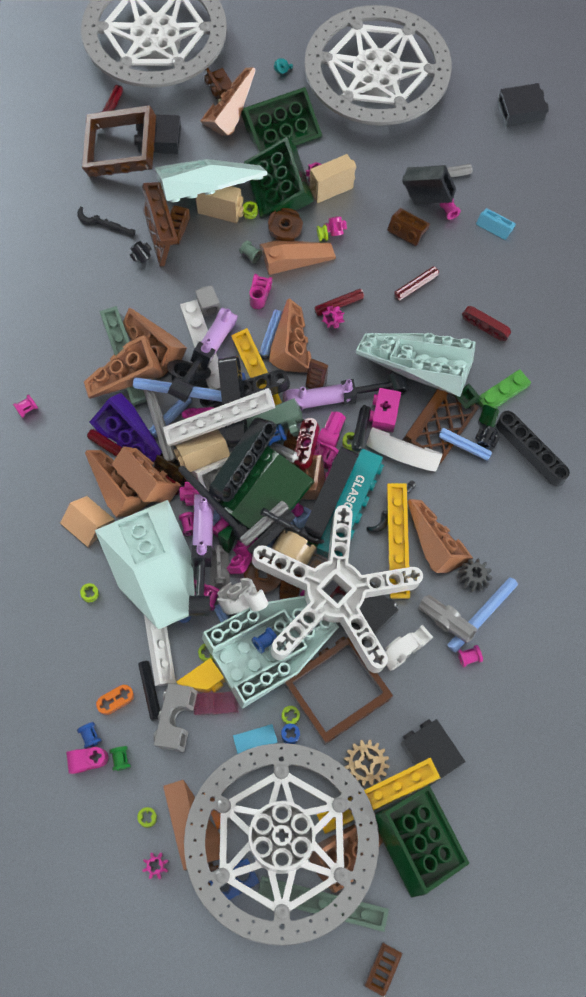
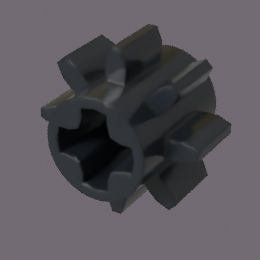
M138 241L130 248L132 251L130 257L134 262L139 260L140 263H143L151 257L150 250L152 248L147 242L142 243Z
M485 426L484 429H479L475 439L478 440V445L490 449L491 446L496 447L500 436H497L498 431L495 428Z

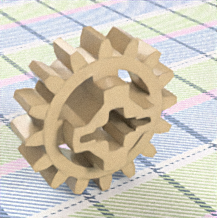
M360 740V746L354 743L352 744L354 750H347V754L350 757L344 758V761L348 762L345 768L350 770V773L357 781H361L362 787L365 786L366 782L371 787L374 783L373 780L380 783L381 779L379 776L385 777L387 775L383 770L389 768V765L385 764L389 757H383L385 749L379 750V743L372 746L371 740L367 744ZM368 750L375 752L377 756L371 755ZM359 751V760L353 762L354 755ZM364 757L367 761H371L369 770L366 768V765L361 764L364 761ZM380 765L378 773L373 775V768ZM355 770L363 772L365 777L360 776Z

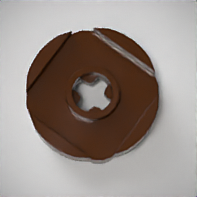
M282 208L278 212L274 211L268 219L269 234L280 241H295L303 229V221L299 213L290 208ZM287 222L288 227H283L281 224Z
M251 560L244 572V578L252 579L257 592L263 590L264 595L275 591L280 586L281 579L268 573L267 578H259L260 569L256 568ZM280 563L275 564L277 568L282 569Z

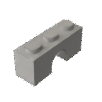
M168 683L167 689L163 693V707L158 715V729L153 737L155 746L161 749L184 752L188 731L177 727L175 720L181 711L194 710L197 690L190 686Z

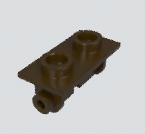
M163 453L160 456L157 454L154 468L160 472H166L168 477L184 486L187 480L178 471L180 464L176 466L178 460L175 459L174 462H169L164 459Z

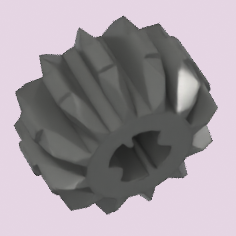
M479 558L476 559L475 563L472 559H469L468 564L463 563L462 569L458 572L462 576L459 582H465L464 589L470 586L471 592H474L476 588L481 592L483 587L487 588L489 586L488 581L492 580V576L489 573L492 570L491 568H485L487 562L480 564ZM474 573L478 574L476 578L472 576Z

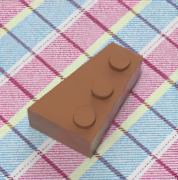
M123 447L112 463V466L117 470V474L128 482L127 485L136 491L142 501L163 502L168 500L170 503L181 485L178 482L172 483L167 479L166 472L161 471L160 473L152 466L154 463L138 449Z

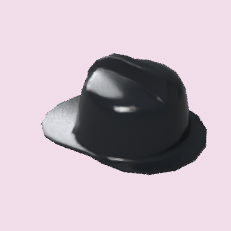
M184 360L170 361L167 369L171 374L172 381L176 377L183 379L193 363ZM200 367L189 384L195 385L197 381L208 379L211 376L210 368L206 370Z

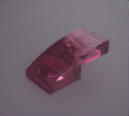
M232 691L199 693L196 696L194 715L238 713V701Z

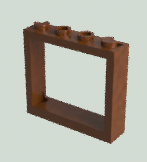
M151 106L87 114L82 169L89 177L151 170L153 168L156 114ZM144 123L141 156L94 162L97 129Z
M345 636L335 642L336 645L331 649L327 647L319 652V657L314 660L311 659L296 676L283 683L324 745L393 698V694L378 673H372L367 669L350 638H345ZM349 646L382 694L326 732L293 683Z

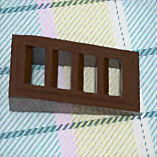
M173 205L170 216L174 227L179 228V230L175 229L178 238L177 244L179 245L190 219V212L187 208Z
M315 359L310 360L306 388L325 387L328 376L327 364Z
M382 942L364 982V986L385 997L403 953ZM384 951L394 956V961L383 956ZM380 960L391 965L390 970L380 965ZM379 969L388 974L386 979L376 974V970ZM373 977L383 982V986L380 987L373 983Z

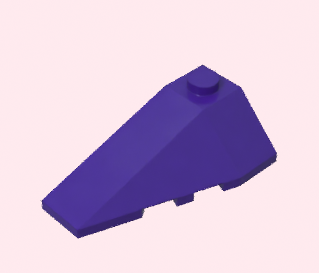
M122 393L110 397L89 422L103 436L117 442L121 447L138 449L152 462L156 460L157 454L159 456L162 454V450L140 415Z

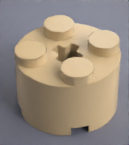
M284 529L271 549L308 565L317 548L313 544L309 547L306 545V539L289 530L286 533Z

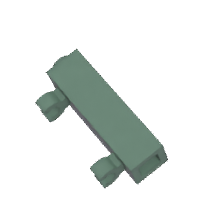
M295 398L276 405V408L247 418L248 427L255 418H263L273 421L276 427L279 424H282L284 429L289 427L293 437L299 435L297 424L304 420L300 406Z

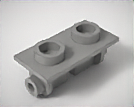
M216 545L212 549L210 585L214 587H224L230 583V573L226 569L229 565V553L224 551L221 545Z

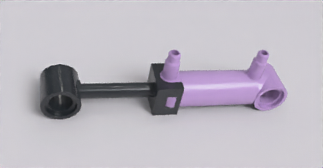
M223 307L220 309L214 323L193 351L190 360L193 362V365L183 379L176 377L173 380L168 394L183 402L187 401L194 387L189 383L200 367L207 370L218 348L227 334L233 329L238 315L232 313L230 309Z
M393 372L387 376L388 382L355 387L354 379L341 381L337 385L307 390L305 387H301L300 390L289 389L283 392L282 395L284 402L295 398L302 411L306 408L342 402L343 405L354 404L357 400V394L379 391V388L399 391L401 395L408 393L409 389L406 377Z
M201 495L194 496L192 567H197L196 595H189V616L209 617L210 596L204 595L205 567H212L214 508Z

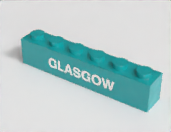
M365 449L361 450L321 539L324 540V543L318 544L316 554L328 558L332 518L338 506L346 505L352 510L350 541L352 540L355 533L353 527L355 523L359 524L363 515L360 511L362 507L366 508L370 497L367 495L370 490H374L377 483L375 477L377 474L381 475L384 468L382 456ZM341 515V522H340V523H343V522H344V519H343V516ZM340 532L336 533V535L340 538L345 537L344 534ZM334 551L337 556H343L340 551Z

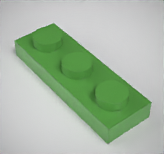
M519 369L481 394L482 399L478 404L482 408L485 404L497 408L529 387L531 381Z

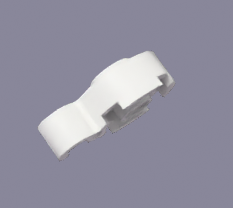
M241 578V582L234 585L230 582L217 593L219 596L217 600L226 614L240 613L248 608H251L252 611H260L269 604L263 590L257 592L252 579Z
M423 625L414 633H408L402 638L399 636L385 648V653L388 657L386 667L390 671L396 669L412 653L414 654L425 646L433 636Z

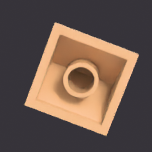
M85 496L69 504L60 524L89 548L98 539L95 530L113 523L115 519L88 496Z

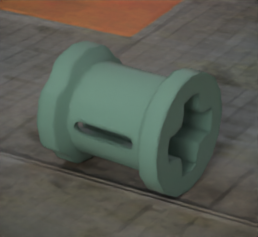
M248 240L239 249V253L247 256L253 264L261 258L263 253L262 250L256 249L252 242Z

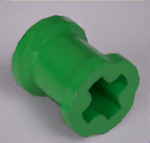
M128 746L109 750L113 758L114 767H112V771L131 768L126 753Z

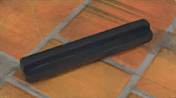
M366 405L360 408L351 446L352 450L360 452L363 448L371 408Z
M290 510L285 511L281 515L282 518L290 522L295 519V515ZM275 521L248 548V552L253 556L256 547L267 546L285 528Z
M141 661L138 663L149 716L152 721L158 720L160 708L149 661Z

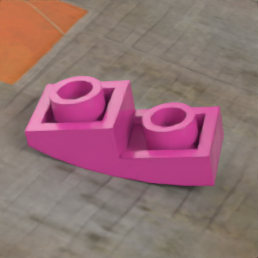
M258 538L248 546H245L240 540L237 541L233 548L236 556L231 559V563L226 568L230 574H243L253 558L248 552V548Z

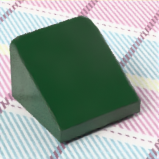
M469 383L463 388L460 397L454 395L465 409H468L482 399Z
M485 404L480 414L479 422L494 427L499 409Z
M230 525L218 533L219 545L227 553H230L236 539L235 533L232 531L233 528Z

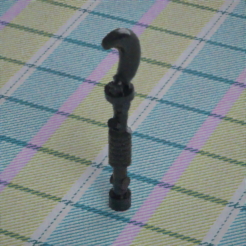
M80 206L78 209V219L84 224L100 223L107 225L108 228L129 233L130 236L135 235L136 230L122 227L118 223L108 221V219L104 221L100 219L99 215H94L90 218L86 217L83 214V207Z
M412 480L408 483L407 494L416 486V483ZM387 511L381 512V522L378 525L368 526L366 529L373 533L382 531L388 523Z
M266 508L261 510L260 515L275 520L277 524L286 529L293 530L307 541L314 544L324 543V540L308 534L305 528H298L292 525L290 521L281 516L274 515V513L269 512Z

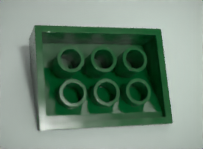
M306 87L243 108L241 112L246 130L258 153L285 137H288L295 146L322 137Z
M288 137L244 161L245 164L260 165L267 171V175L263 176L262 179L250 180L262 218L269 217L274 211H281L282 208L298 210L314 201L297 147Z
M267 446L233 499L229 502L221 501L220 504L238 523L250 529L264 517L260 515L263 508L268 509L270 512L277 504L283 501L289 507L288 510L292 511L315 481L282 455Z
M430 785L417 790L375 814L378 833L411 898L428 894L470 864Z

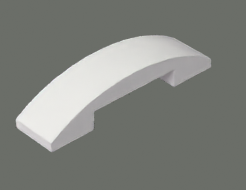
M372 427L366 443L368 447L400 462L436 472L443 455L442 453L426 447L423 449L389 436V433Z

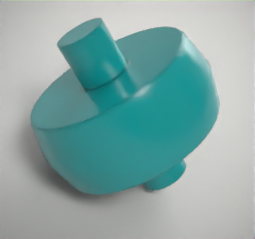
M279 58L274 62V70L277 74H285L288 69H293V64H288L284 58Z

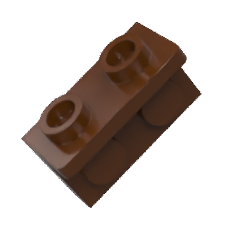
M209 68L205 70L204 81L206 85L211 87L214 97L221 99L222 93L232 88L230 78L223 68L213 72Z
M400 208L392 215L387 230L416 246L421 236L428 230L430 223Z

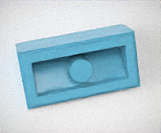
M485 209L476 222V225L504 240L508 238L516 225L514 222L489 209Z
M273 724L233 735L237 754L257 746L278 743Z

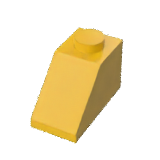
M209 658L176 682L178 685L190 686L198 692L210 693L211 691L217 692L224 686L222 683L225 682V679L212 659Z

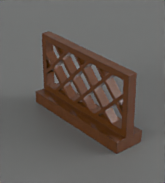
M143 183L142 189L145 196L143 212L159 267L165 266L170 245L177 244L178 238L161 183Z
M437 389L402 441L423 449L425 447L432 449V447L441 446L443 455L439 463L440 465L453 444L444 442L440 437V443L431 444L430 435L438 434L439 436L441 431L439 421L448 420L450 429L447 430L453 433L458 431L456 434L460 436L479 406L474 404L470 407L473 409L471 413L463 414L462 404L456 397V403L448 404L446 397L448 392ZM457 406L459 415L451 416L449 407ZM445 408L447 416L438 418L437 409ZM460 418L462 426L453 428L452 419ZM436 422L437 431L429 432L427 423ZM418 436H426L428 445H421L416 442Z

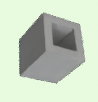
M212 285L201 287L195 291L203 317L219 313L220 303Z

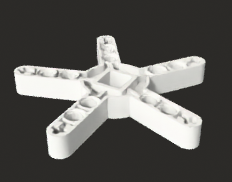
M346 505L338 506L332 518L328 561L318 565L315 569L267 546L256 547L252 558L253 565L270 575L305 590V600L307 603L305 609L274 640L270 650L272 657L276 660L285 659L321 620L332 623L340 622L367 669L372 673L382 671L388 662L387 654L359 608L364 598L416 589L423 579L422 571L417 567H408L361 575L355 567L348 563L353 514L351 508ZM341 515L343 516V519H344V522H343V523H340V522H341ZM340 532L344 534L345 537L340 538L336 535V533ZM334 551H340L343 556H337ZM282 563L285 568L279 569L275 564ZM299 571L303 574V577H296L293 572ZM389 579L396 580L397 585L391 584ZM332 580L347 592L338 604L323 591ZM369 582H375L378 588H373ZM309 616L313 619V622L307 623L303 617ZM354 622L359 624L360 629L355 630L351 626V623ZM295 630L300 636L294 638L289 632ZM362 640L369 641L371 647H364ZM286 641L287 644L284 650L278 651L277 647L280 648ZM373 660H380V664L374 663Z

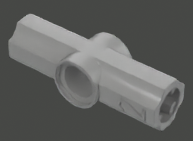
M430 594L421 600L419 610L431 617L439 628L445 632L450 631L466 644L473 639L477 628L463 619L455 608L450 605L445 606Z

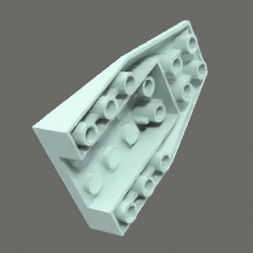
M211 159L155 167L157 180L161 183L166 201L170 200V202H178L183 197L188 199L198 197L197 194L201 193L205 195L213 194L215 190L245 183L252 179L259 180L267 175V171L260 165Z
M365 333L356 349V354L409 379L460 397L474 361L476 342L466 338L456 339L451 336H437L432 333Z
M168 500L95 530L119 589L158 630L189 616V595H195L191 552Z
M305 596L270 601L267 607L260 611H252L251 608H248L203 632L202 640L242 709L296 676L339 628L337 623L321 620L283 660H276L272 657L270 652L272 645L267 647L264 653H259L251 639L263 634L268 627L278 637L296 618L295 615H299L307 606ZM304 616V617H303V619H304L305 622H307V623H312V622H313V619H312L311 617H309V616ZM295 630L289 632L294 638L300 636ZM285 641L280 648L277 647V650H284L287 642Z

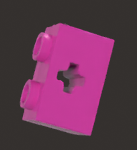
M379 388L378 394H374L372 405H376L375 411L371 410L369 419L370 422H373V428L394 432L401 392Z

